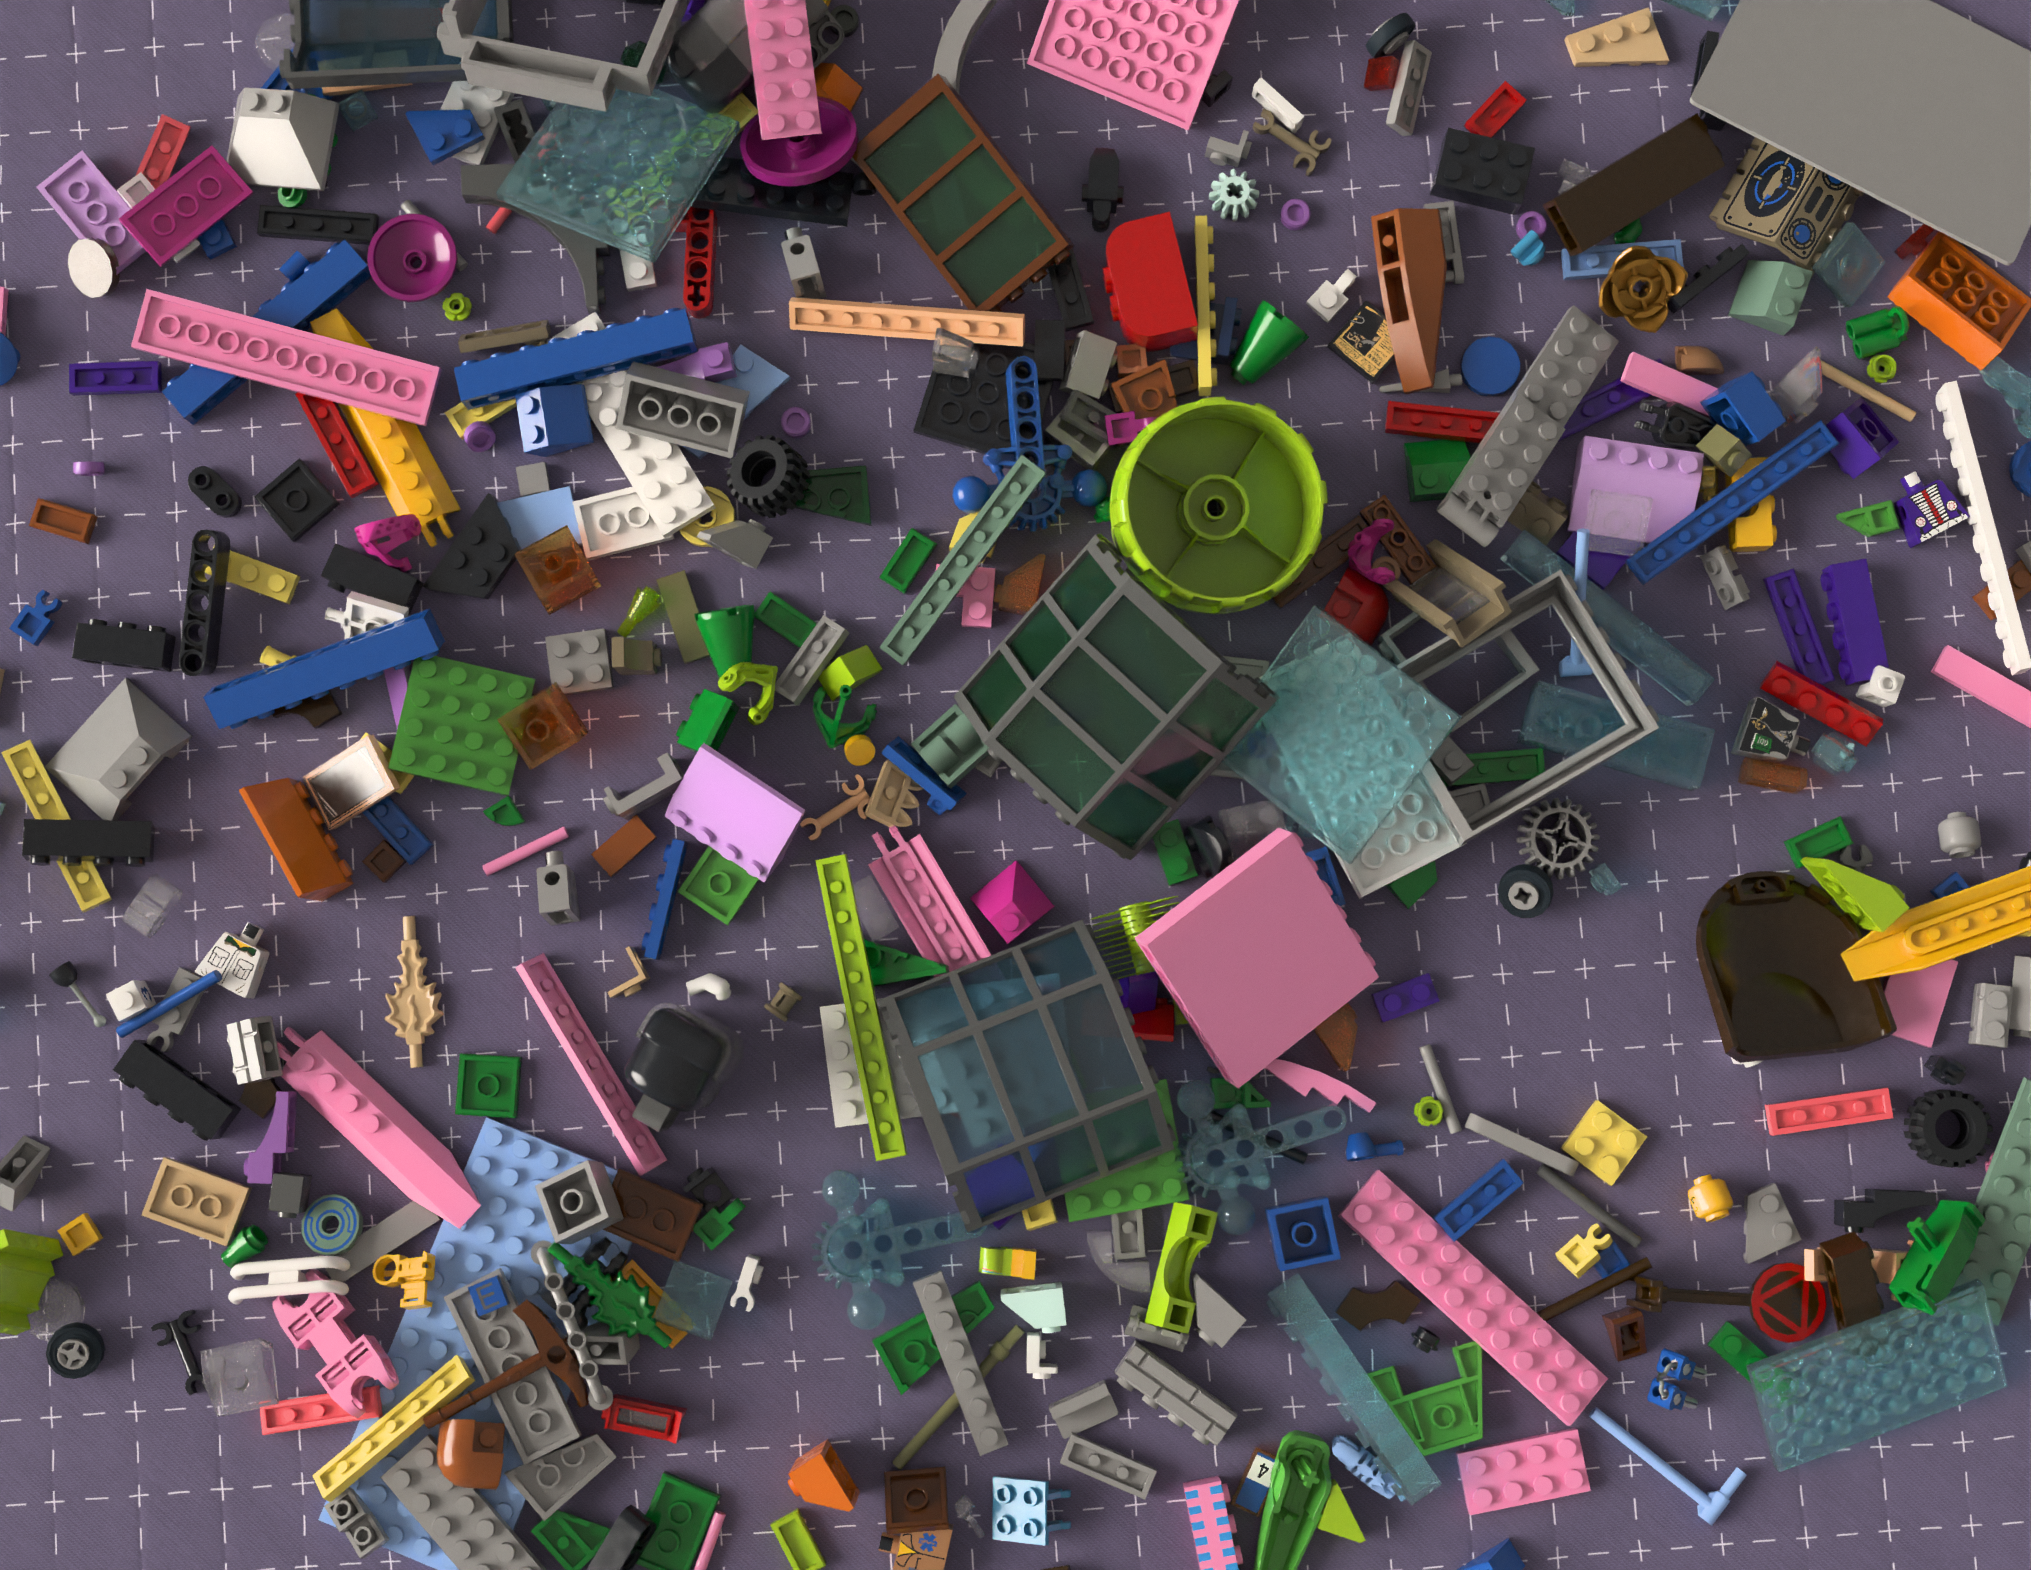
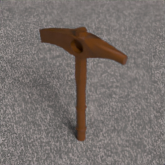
M526 1299L513 1312L531 1330L537 1341L539 1352L511 1367L493 1380L473 1391H468L466 1395L424 1417L425 1426L430 1429L443 1421L446 1422V1419L473 1404L476 1405L480 1400L520 1381L545 1366L567 1384L575 1396L578 1407L588 1405L587 1387L584 1378L579 1373L580 1365L574 1349L568 1345V1336L565 1337L556 1324L539 1307Z

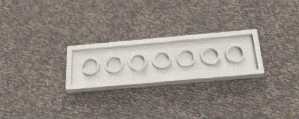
M595 311L548 339L547 344L554 338L562 337L568 339L576 337L578 333L585 330H593L595 332L606 328ZM628 370L571 384H583L585 386L591 419L665 539L716 508L677 444L616 429L625 376Z

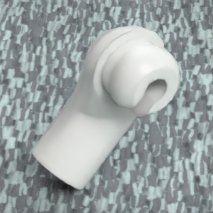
M712 973L686 982L690 996L708 991L716 995L717 1000L724 1001L731 995L728 981Z

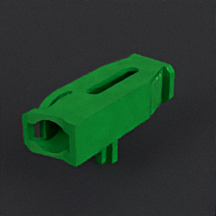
M1940 1200L1936 1210L1926 1222L1920 1217H1917L1914 1222H1908L1907 1227L1915 1240L1889 1286L1891 1292L1904 1308H1916L1933 1315L1937 1310L1934 1303L1941 1302L1951 1292L1974 1249L1979 1227H1982L1985 1222V1218L1974 1204L1964 1201Z

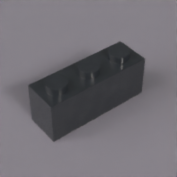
M336 543L321 574L323 578L329 581L327 586L336 591L344 593L348 589L409 608L408 615H410L424 584L413 576Z
M89 619L88 624L77 622L72 658L86 663L171 672L176 637L166 633V628L149 625L147 630L137 629L136 624L118 622V627L107 626V621Z

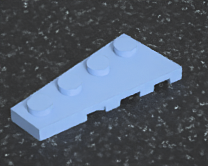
M740 344L733 354L737 377L715 383L750 392L744 417L745 420L756 407L768 400L775 390L790 380V376ZM678 445L698 459H702L708 453Z

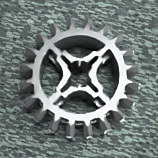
M1554 798L1551 806L1547 800L1541 801V810L1537 806H1532L1530 811L1534 817L1525 814L1522 819L1528 826L1520 825L1517 829L1519 832L1525 833V837L1517 838L1516 842L1525 843L1526 848L1519 850V854L1529 853L1530 855L1524 863L1532 864L1536 862V867H1539L1541 870L1545 868V873L1549 878H1551L1555 870L1557 880L1563 879L1564 870L1569 878L1575 876V868L1580 872L1585 871L1586 867L1582 860L1586 863H1592L1594 859L1588 852H1597L1599 849L1596 845H1592L1591 841L1599 840L1600 836L1598 834L1591 835L1590 830L1597 827V824L1591 823L1588 825L1586 822L1591 817V813L1587 812L1581 816L1579 814L1583 807L1581 804L1576 805L1571 810L1572 802L1570 799L1565 800L1562 807L1559 798ZM1559 815L1558 821L1555 822L1551 830L1537 828L1541 820L1546 816ZM1568 819L1576 825L1580 834V840L1570 833V822ZM1559 830V837L1564 839L1566 843H1560L1557 847L1556 840L1548 835L1557 834ZM1535 837L1546 844V856H1548V859L1539 852ZM1564 848L1578 849L1577 854L1569 862L1556 863Z

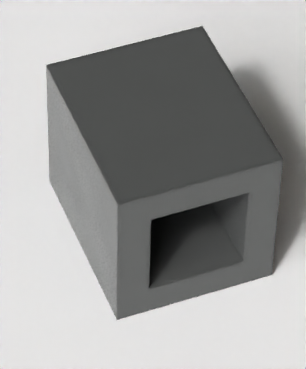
M289 1172L273 1173L268 1210L278 1211V1217L296 1218L297 1214L306 1212L312 1175Z

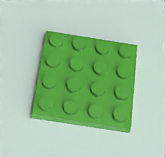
M438 656L427 660H422L421 657L414 659L388 769L508 796L535 679Z
M1167 1079L1159 1080V1083L1154 1085L1166 1123H1170L1176 1137V1141L1173 1142L1174 1149L1064 1193L1069 1222L1190 1200ZM1142 1084L1087 1093L1085 1095L1088 1101L1085 1103L1088 1111L1138 1092L1143 1089ZM1147 1099L1092 1121L1107 1167L1161 1146ZM1075 1106L1051 1116V1126L1078 1116L1077 1107ZM1083 1125L1054 1136L1062 1185L1098 1171Z

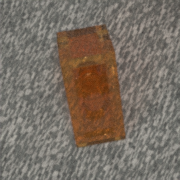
M1037 555L1005 576L1003 585L997 584L994 602H999V611L1024 616L1037 602L1046 555Z
M1346 1003L1313 1029L1342 1072H1346L1351 1067L1358 1028L1354 1021L1358 1017L1349 1003Z

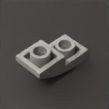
M352 1487L346 1489L332 1502L324 1506L338 1531L346 1534L360 1559H365L390 1540L373 1513Z

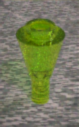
M645 586L644 589L637 587L627 612V617L617 632L627 638L637 623H640L662 605L658 600L660 594L649 586Z

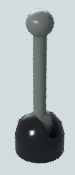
M70 961L62 964L49 974L55 984L72 989L94 1018L93 1022L96 1027H103L106 1024V1018L96 1012L75 984L77 970Z

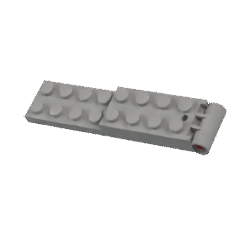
M1573 305L1568 308L1445 498L1437 507V512L1481 546H1488L1497 535L1499 528L1504 526L1566 430L1564 428L1565 424L1617 346L1619 340Z

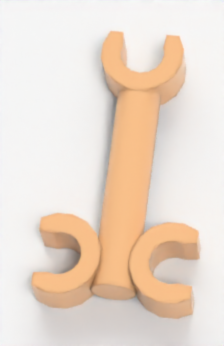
M855 775L859 783L857 789L850 790L845 782L842 784V789L847 795L851 796L850 798L817 819L806 818L800 823L802 828L809 824L815 825V833L808 837L810 841L817 840L821 836L823 828L858 807L859 816L863 820L868 819L864 815V807L868 805L870 796L864 788L865 783L860 775Z

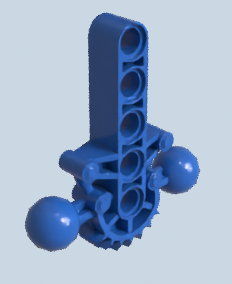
M1026 356L1017 357L1006 370L1011 447L993 448L983 456V462L985 465L990 466L992 473L996 474L998 482L993 485H987L979 477L966 476L956 482L952 497L959 510L969 514L980 512L1005 478L1002 470L1004 468L1011 470L1021 455L1028 454L1033 457L1035 464L1044 471L1047 466L1053 465L1055 467L1053 475L1051 474L1047 478L1044 477L1036 488V498H1029L1009 524L1011 527L1017 520L1019 521L1018 530L1023 531L1028 523L1030 532H1035L1037 522L1042 530L1047 529V520L1055 524L1058 522L1055 513L1063 515L1066 512L1059 505L1062 498H1074L1082 506H1096L1106 497L1108 486L1104 476L1098 471L1091 469L1078 472L1072 480H1064L1061 472L1065 470L1067 459L1072 456V448L1065 444L1043 445L1036 363L1033 359ZM1015 366H1024L1028 371V377L1026 379L1017 377L1014 371ZM1018 395H1025L1029 398L1030 407L1028 409H1023L1018 405ZM1020 425H1028L1032 429V438L1025 439L1020 435Z

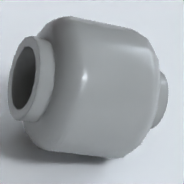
M1954 812L1948 814L1947 819L1939 823L1940 848L1943 852L1948 853L1951 858L1973 856L1975 850L1980 848V828L1975 818L1966 816L1965 812Z

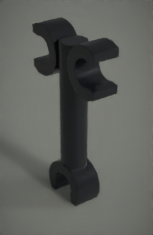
M195 1310L183 1312L174 1321L160 1322L151 1327L152 1331L160 1328L166 1331L165 1339L157 1342L158 1346H164L173 1340L175 1341L189 1377L185 1383V1389L189 1395L197 1392L195 1387L196 1380L202 1382L204 1389L212 1386L211 1378L207 1374L200 1372L186 1334L195 1333L202 1328L201 1324L190 1327L187 1324V1318L195 1314Z

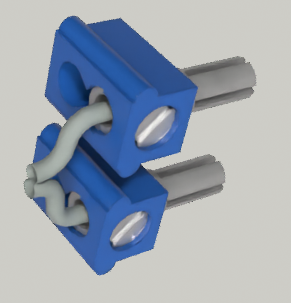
M1664 1348L1661 1351L1656 1367L1659 1372L1658 1377L1652 1380L1647 1400L1669 1410L1674 1408L1682 1410L1683 1406L1695 1409L1696 1405L1685 1402V1400L1698 1404L1697 1399L1686 1396L1687 1392L1680 1390L1676 1385L1664 1381L1661 1377L1667 1375L1680 1381L1683 1378L1691 1381L1692 1376L1705 1379L1706 1376L1694 1371L1707 1374L1706 1369L1697 1367L1696 1362L1690 1361L1687 1356Z

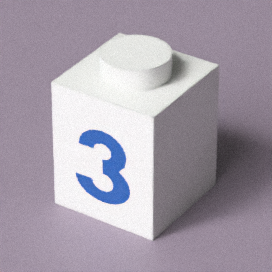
M132 980L106 994L120 1022H127L156 1005L145 981Z

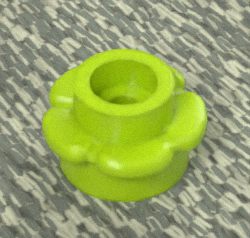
M453 293L444 300L442 308L445 310V316L449 320L463 321L469 317L472 303L462 293ZM455 305H459V309H455Z
M1878 354L1869 360L1870 364L1867 366V374L1870 378H1874L1875 382L1886 383L1888 379H1892L1895 376L1897 365L1891 356ZM1880 366H1882V367L1884 368L1883 371H1880V370H1879V367H1880Z
M1425 1096L1421 1098L1419 1103L1415 1104L1414 1115L1418 1117L1417 1120L1421 1125H1437L1441 1122L1443 1108L1439 1100H1434L1431 1096ZM1428 1108L1432 1110L1431 1114L1426 1113Z

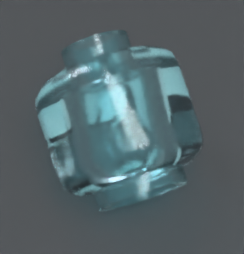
M1836 731L1831 732L1829 735L1824 732L1810 751L1814 754L1813 763L1832 776H1837L1842 771L1849 773L1859 759L1854 756L1857 751V745Z

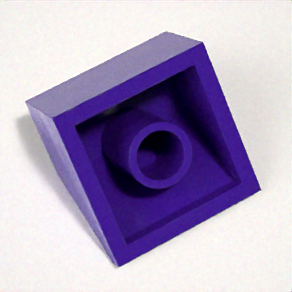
M1862 397L1826 424V427L1839 442L1829 452L1837 459L1839 468L1845 474L1850 475L1852 479H1855L1899 443L1897 438Z

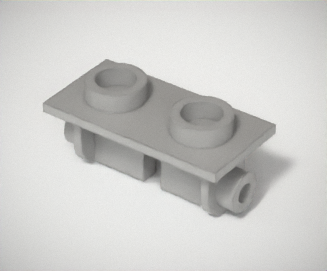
M1725 545L1716 547L1700 556L1724 610H1727L1749 600L1748 593H1750V590L1742 574L1733 575L1732 571L1738 569V566L1731 553V549L1727 550Z
M1132 1305L1124 1334L1183 1352L1184 1346L1188 1342L1189 1334L1145 1323L1147 1308Z

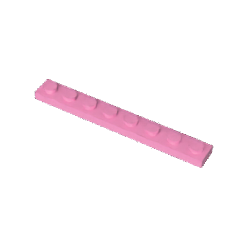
M542 953L521 963L516 967L517 972L639 1176L667 1161L647 1125L632 1117L636 1106L545 954Z

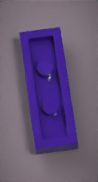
M159 361L69 364V393L73 396L162 393V364Z

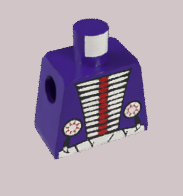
M1916 471L1900 479L1908 495L1895 502L1894 506L1910 548L1970 517L1942 480L1937 479L1924 486Z

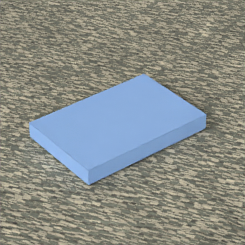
M570 486L497 503L503 517L507 519L511 527L513 537L517 539L522 549L516 561L583 545L572 503L574 497Z

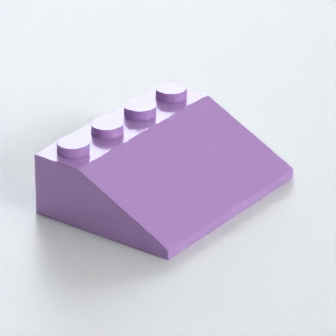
M1584 436L1577 446L1567 531L1577 532L1578 529L1584 528L1590 530V534L1651 543L1695 511L1701 483L1704 453Z
M703 743L671 798L665 817L674 825L683 828L695 836L701 843L707 844L719 852L725 859L731 860L746 870L749 875L757 877L765 883L783 860L805 809Z

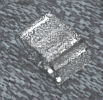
M155 874L142 887L126 910L122 920L145 937L151 938L168 918L179 902L183 892L158 874Z

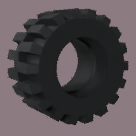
M760 435L755 437V441L749 439L744 442L745 446L743 448L739 447L735 451L738 454L735 458L732 457L729 462L732 467L727 469V476L730 477L727 484L732 489V495L751 511L762 517L766 515L769 518H775L777 513L783 516L787 514V509L793 510L797 507L795 503L798 499L802 501L805 496L802 494L803 490H808L809 483L806 482V479L810 478V472L806 469L808 467L807 462L784 440L779 437L775 438L773 435H767L765 438ZM776 467L770 481L761 486L764 475L770 469Z
M1936 1090L1924 1093L1925 1097H1917L1914 1100L1916 1106H1909L1907 1113L1911 1114L1910 1119L1904 1118V1125H1909V1131H1904L1905 1138L1912 1140L1908 1146L1911 1150L1918 1151L1916 1156L1922 1160H1927V1163L1932 1165L1961 1168L1966 1167L1965 1163L1973 1164L1978 1161L1975 1156H1983L1986 1153L1983 1146L1984 1144L1990 1145L1992 1139L1987 1137V1133L1993 1132L1992 1125H1987L1986 1120L1991 1119L1989 1113L1981 1111L1985 1106L1980 1101H1974V1096L1956 1090ZM1950 1110L1959 1120L1960 1133L1957 1140L1946 1147L1938 1140L1935 1126L1939 1116L1945 1111Z

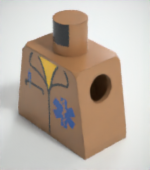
M949 1523V1529L901 1533V1536L895 1534L887 1535L886 1532H882L878 1550L896 1554L893 1570H944L954 1524Z

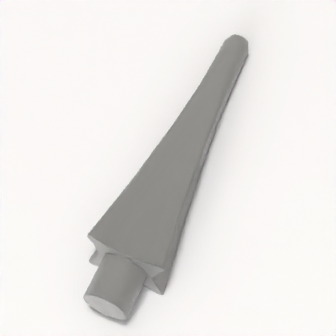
M1449 368L1436 372L1434 387L1418 392L1450 393L1452 386L1462 385L1461 373L1449 375ZM1401 383L1381 386L1379 391L1381 393L1403 392Z

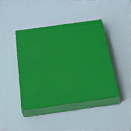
M461 1053L459 1057L455 1114L517 1118L522 1057Z

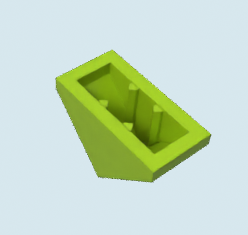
M865 645L839 656L823 670L818 680L832 702L840 698L841 686L849 685L853 690L883 671L869 647Z
M1332 1479L1331 1491L1321 1511L1322 1517L1317 1525L1318 1529L1358 1543L1366 1541L1335 1479Z

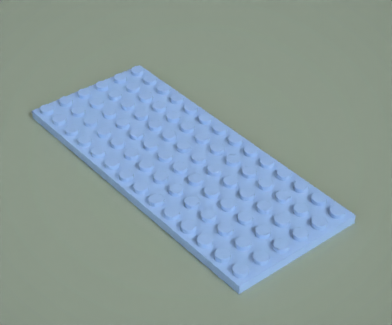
M486 1117L463 1172L481 1207L461 1229L445 1219L441 1224L430 1251L431 1254L435 1255L434 1279L432 1281L425 1280L428 1282L427 1301L433 1302L432 1307L406 1309L387 1354L396 1370L399 1384L392 1390H389L377 1379L374 1385L380 1386L383 1416L456 1355L464 1359L475 1381L451 1402L466 1395L468 1391H473L485 1384L446 1304L444 1296L499 1268H502L519 1305L528 1299L556 1324L564 1336L567 1334L563 1320L557 1317L556 1310L548 1305L539 1295L545 1287V1275L541 1265L536 1264L532 1260L531 1249L538 1241L545 1240L553 1243L554 1238L535 1186L587 1160H596L493 1118ZM604 1164L612 1185L618 1169ZM602 1229L574 1244L560 1245L572 1255L576 1254L581 1257L594 1243L607 1237L612 1241V1244L606 1253L598 1259L607 1267L610 1261L621 1251L628 1255L632 1242ZM555 1257L553 1263L556 1271L564 1278L568 1275V1272L564 1269L565 1265ZM580 1285L578 1290L570 1295L568 1301L572 1303L577 1298L579 1292L586 1286ZM595 1305L591 1308L587 1307L585 1313L588 1319L587 1326L600 1322L591 1317L599 1311ZM552 1372L567 1403L571 1390L561 1378ZM491 1395L480 1400L476 1405L473 1404L446 1419H474L477 1422L504 1423ZM382 1417L360 1420L351 1443ZM440 1423L430 1429L423 1424L349 1487H352L389 1537L390 1540L383 1544L382 1547L437 1570H459L380 1478L427 1435L431 1434L438 1442ZM505 1426L502 1452L504 1456L499 1485L496 1490H478L514 1531L527 1500L504 1474V1472L523 1465L521 1457ZM323 1507L318 1520L336 1527L327 1510Z

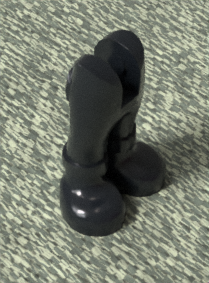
M604 1237L594 1243L581 1257H584L588 1265H591L596 1260L599 1263L601 1272L604 1275L610 1274L612 1281H615L618 1272L623 1270L629 1256L621 1251L606 1267L598 1259L606 1253L612 1241ZM568 1273L563 1278V1288L567 1298L572 1293L574 1294L580 1284L572 1283L573 1275ZM544 1287L539 1295L548 1305L556 1310L557 1305L551 1291ZM587 1287L581 1290L577 1298L572 1302L575 1307L574 1316L581 1331L588 1325V1319L585 1316L587 1307L591 1308L593 1305L590 1304V1301L595 1299V1296L588 1295L589 1289Z

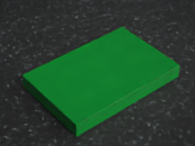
M664 1471L646 1513V1516L652 1519L657 1524V1527L636 1564L649 1570H690L721 1495Z

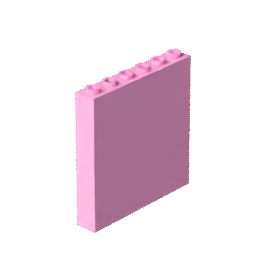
M1277 828L1135 937L1138 945L1225 1081L1237 1088L1244 1085L1379 978L1374 969V966H1376L1374 959L1369 953L1363 951L1359 944L1362 942L1360 936L1353 928H1349L1345 921L1347 919L1345 911L1338 904L1334 903L1331 898L1333 894L1331 888L1316 873L1318 871L1316 863L1311 857L1306 856L1302 850L1304 844L1301 838L1295 832H1289L1281 828Z

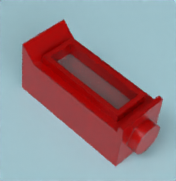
M614 1394L610 1407L602 1410L601 1419L606 1420L604 1429H613L677 1444L681 1439L680 1427L687 1408Z

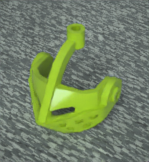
M740 662L731 666L718 681L719 688L722 691L728 692L736 690L746 681L762 685L760 700L748 712L747 719L752 725L763 723L767 719L769 712L773 709L778 667Z

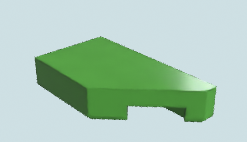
M1892 500L1836 515L1838 521L1866 537L1900 529Z

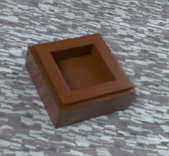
M383 840L362 862L382 882L386 883L407 861L387 841Z

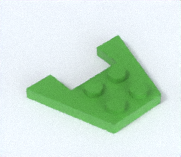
M1475 1341L1451 1348L1461 1378L1407 1395H1403L1394 1366L1364 1374L1422 1456L1483 1438L1482 1347Z

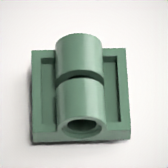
M956 704L911 743L920 756L950 789L989 755V747L984 744L966 715Z

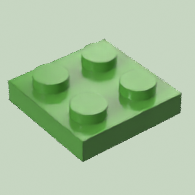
M708 846L678 890V893L729 926L760 879L749 875L746 870L731 860L725 859L719 852Z

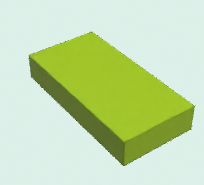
M798 1508L770 1524L793 1570H819L826 1566L827 1563Z

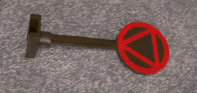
M1791 1262L1773 1264L1763 1270L1752 1284L1750 1293L1668 1288L1666 1285H1663L1662 1280L1637 1275L1629 1279V1281L1636 1282V1299H1627L1626 1305L1649 1312H1662V1303L1665 1304L1667 1301L1749 1306L1751 1317L1758 1329L1769 1338L1785 1343L1802 1341L1812 1335L1823 1321L1826 1310L1825 1290L1820 1281L1805 1280V1266Z

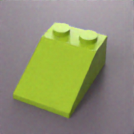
M1804 857L1800 860L1826 892L1833 897V900L1844 913L1847 912L1859 929L1884 932L1910 908L1903 900L1905 898L1904 894L1895 885L1887 884L1829 859Z

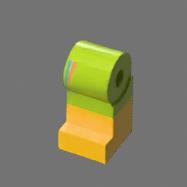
M1002 1246L1001 1248L980 1247L978 1272L1034 1280L1036 1249Z

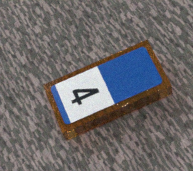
M1255 1446L1231 1499V1505L1256 1517L1260 1516L1271 1483V1471L1276 1455Z

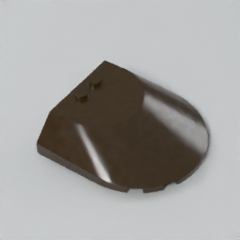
M1757 871L1739 875L1726 882L1709 898L1698 921L1696 950L1699 966L1725 1054L1739 1063L1847 1052L1887 1038L1897 1030L1879 978L1854 982L1841 957V953L1863 938L1856 923L1847 912L1842 915L1830 903L1833 897L1814 884L1807 887L1794 881L1795 876L1773 871Z

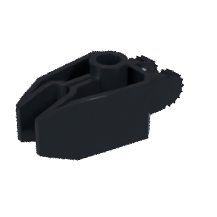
M1110 148L1095 149L1090 158L1088 184H1082L1081 202H1087V212H1093L1092 228L1100 233H1104V231L1109 229L1110 213L1116 214L1117 204H1123L1124 186H1118L1119 159L1115 150Z
M1667 402L1660 407L1641 403L1640 410L1658 415L1654 425L1640 420L1635 422L1634 427L1652 432L1651 435L1657 443L1696 447L1702 438L1699 432L1692 430L1700 431L1702 428L1712 430L1716 423L1678 403Z

